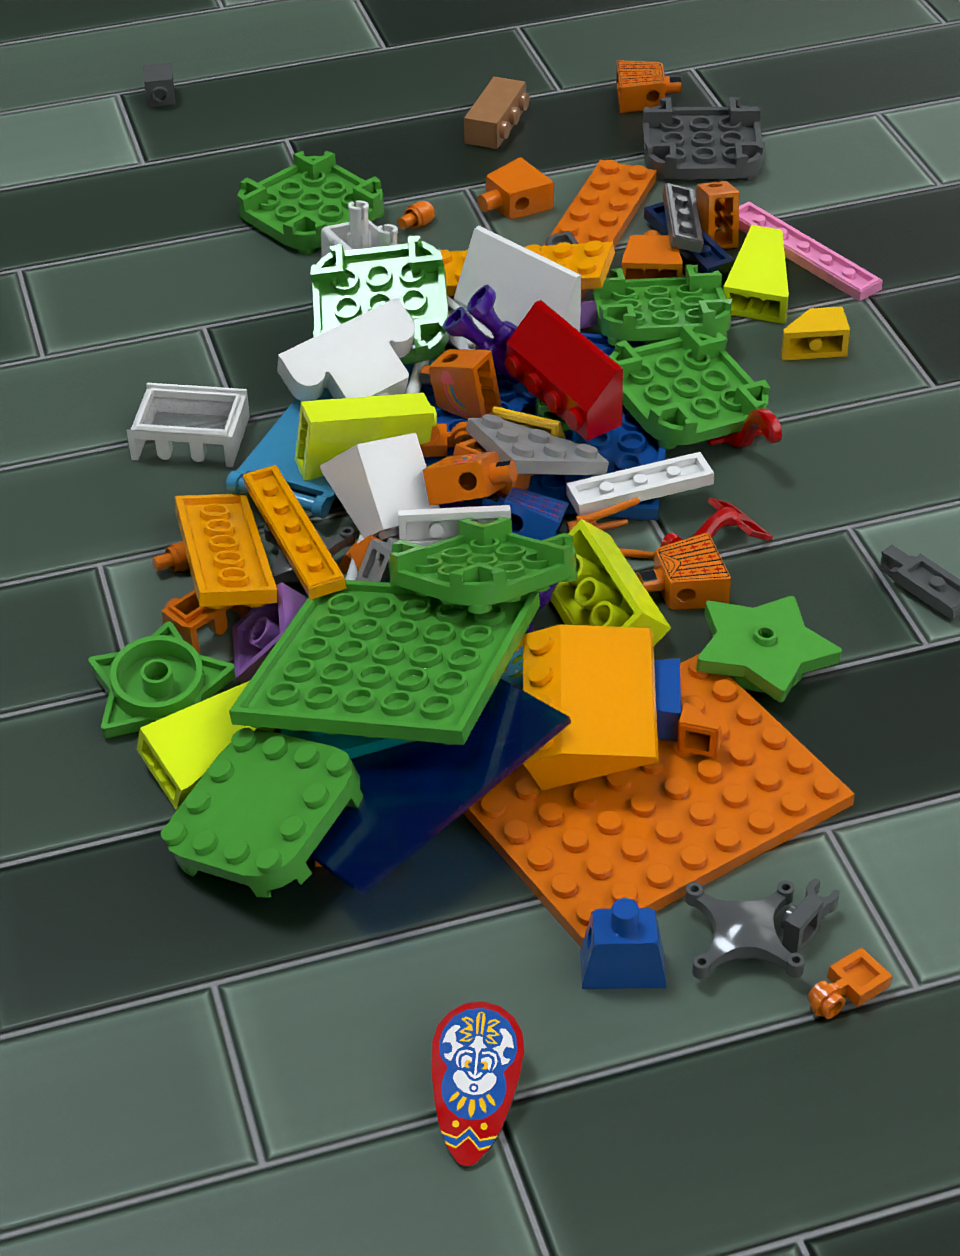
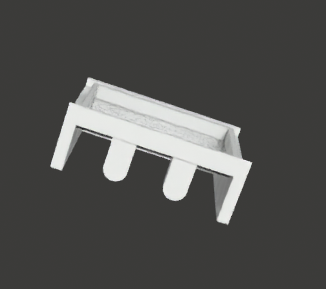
M162 383L146 384L147 389L131 430L126 429L131 460L138 461L146 440H155L157 455L163 460L169 459L172 454V441L188 442L191 458L196 462H202L205 459L207 453L206 444H218L224 447L226 467H233L250 417L247 389Z

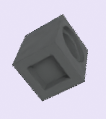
M171 63L143 65L147 106L176 105Z

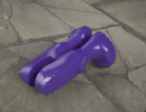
M485 285L471 297L467 310L464 307H459L448 316L443 324V329L451 336L468 339L476 345L475 350L492 351L495 369L517 385L519 381L510 376L505 366L507 341L517 329V326L509 321L500 320L494 310L496 292L489 285ZM472 316L486 326L494 337L491 338L485 335L474 323Z

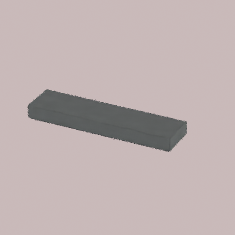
M665 183L662 196L670 247L701 253L704 242L695 191L691 188Z

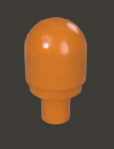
M418 201L408 206L404 211V216L398 218V226L403 230L408 227L412 229L421 228L432 222L435 217V209L427 201Z
M183 541L171 544L170 547L165 549V554L152 558L155 571L170 568L172 572H183L190 569Z

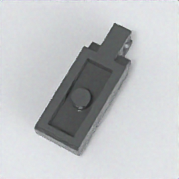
M890 545L882 551L879 567L894 582L949 619L953 620L960 615V579L921 553L916 557L909 556L894 545Z

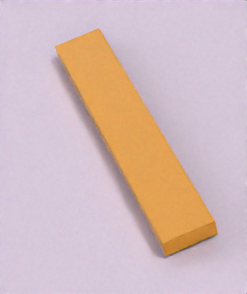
M277 465L242 475L244 486L310 600L347 589L344 575Z

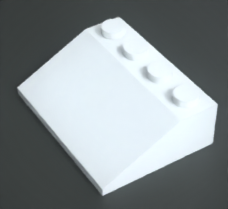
M481 226L474 228L454 295V302L467 310L468 302L475 292L481 287L489 285L496 292L494 310L501 321H509L518 327L536 301L542 300L580 332V274Z

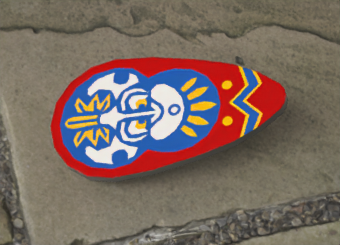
M484 1001L464 1003L449 1011L437 1025L432 1041L431 1072L439 1128L449 1152L456 1163L464 1168H471L477 1165L490 1151L500 1135L520 1080L525 1053L523 1032L514 1016L501 1006Z

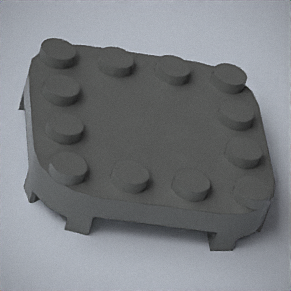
M671 97L660 98V105L652 108L645 107L643 111L642 134L646 168L657 170L656 181H665L667 179H683L686 181L713 179L723 181L737 178L751 181L757 179L758 172L762 169L765 145V142H762L759 122L760 110L758 106L750 108L740 104V97H729L728 107H672Z

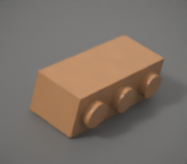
M495 76L491 79L464 117L465 144L498 149L503 140L508 138L512 127L517 125L523 111H526L529 106V94L526 93L525 81Z

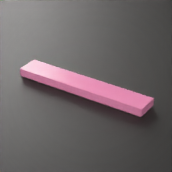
M751 202L739 206V229L748 234L751 225L782 230L786 258L859 302L882 290V279Z

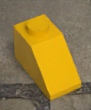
M843 307L810 308L784 328L781 360L847 357L850 327Z

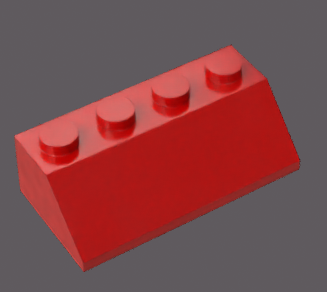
M542 300L536 301L507 341L505 366L510 376L521 382L532 395L538 397L547 405L551 412H555L567 423L570 429L576 431L586 441L622 426L623 368Z

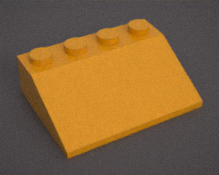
M560 624L524 634L523 764L542 791L659 762L653 632L650 628Z

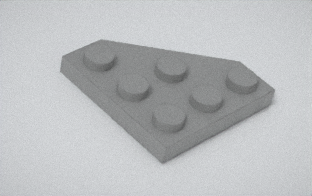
M485 414L482 418H468L466 431L487 452L496 451L499 454L500 462L513 460L517 467V474L603 475L607 473L609 462L597 452L598 450L594 446L579 444L551 435L544 430L532 429L509 422L496 415Z

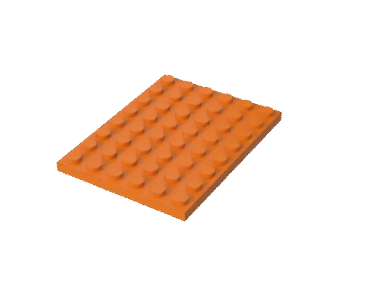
M700 654L680 663L681 713L684 703H688L721 726L722 742L717 758L678 751L677 741L658 739L659 762L542 791L523 764L522 740L443 779V791L580 947L582 946L592 911L596 909H612L613 903L621 898L634 900L639 908H651L658 911L686 895V886L689 883L697 882L704 886L854 804L855 793L735 680L727 675L698 672L696 666Z

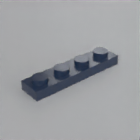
M661 202L644 207V219L661 235H668L664 203ZM703 230L704 245L701 253L679 249L680 254L689 263L698 265L700 273H713L718 270L721 274H725L731 271L735 262Z

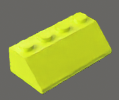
M581 519L568 533L573 536V546L576 549L577 579L570 582H559L552 593V604L565 625L650 628L653 632L654 647L671 629L670 625L612 537Z

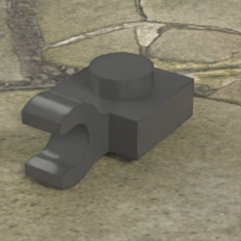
M813 879L808 883L805 898L798 906H790L781 921V928L784 929L782 945L790 953H800L820 930L822 919L837 908L840 891L835 889L829 896L821 897L817 895L819 893L820 880Z

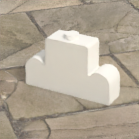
M397 297L278 354L277 372L292 395L300 401H315L322 395L324 388L329 390L334 399L405 394L409 373L399 358L406 356L412 348L415 324Z

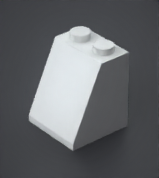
M416 433L357 444L320 465L324 477L364 539L369 535L379 536L382 541L388 540L389 537H398V510L440 508L439 505L429 506L423 469L427 468Z

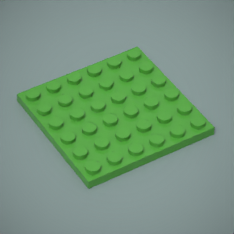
M345 580L347 589L311 600L309 597L229 710L232 725L288 729L289 731L322 732L330 735H356L366 738L401 739L408 742L423 741L443 743L445 745H464L540 607L539 592H530L522 595L521 599L517 602L492 604L491 611L475 614L468 611V606L459 604L445 605L440 599L431 596L421 597L417 596L415 591L392 588L389 582Z

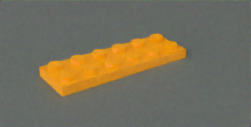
M597 240L581 244L563 242L557 245L540 246L532 244L524 247L580 274L581 289L603 288L615 254L613 242ZM468 249L465 251L440 250L446 272L447 296L455 295Z
M246 493L175 496V512L199 607L223 609L228 605L262 607L265 604L277 603V587Z

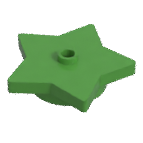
M788 596L755 608L706 601L704 616L713 638L698 656L696 666L698 672L730 676L744 689L765 692L778 702H784L791 688L801 681L806 672L840 662L842 649L805 627L794 596Z
M167 621L151 636L131 642L120 652L91 656L88 659L91 672L109 695L101 723L104 738L138 732L145 725L212 697L236 677L234 664L198 654L193 646L183 640L171 621Z

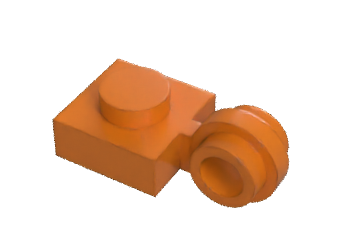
M468 422L456 424L451 432H447V423L436 424L435 427H432L430 442L420 445L423 456H448L447 447H455L458 443L472 439L473 437L466 431Z
M861 947L829 966L827 979L831 983L829 984L826 980H823L810 990L807 996V1000L810 1002V1009L817 1016H824L826 1019L833 1018L845 1005L846 1000L843 996H846L854 1005L859 1007L888 989L893 976Z

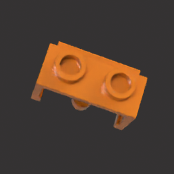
M194 587L193 591L182 598L176 597L168 601L165 608L161 610L163 624L171 621L183 640L193 646L199 653L197 629L208 623L210 630L217 635H222L228 628L226 615L228 609H232L242 618L251 608L246 605H228L223 609L199 607Z

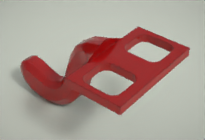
M761 408L753 410L748 414L740 432L706 440V442L710 446L726 443L736 448L749 447L756 436L764 435L766 440L773 444L781 441L782 427L774 413L768 409Z
M711 497L708 503L718 511L712 514L697 532L691 536L709 533L711 538H713L722 527L737 525L751 537L771 541L773 538L771 534L732 503ZM673 532L668 533L663 538L660 547L681 541L682 539Z

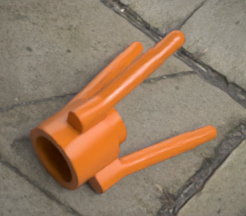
M635 497L591 514L576 516V520L566 522L567 534L581 519L602 531L628 525L629 521L626 518L598 524L595 520L640 503V499ZM619 548L624 557L654 559L655 552Z

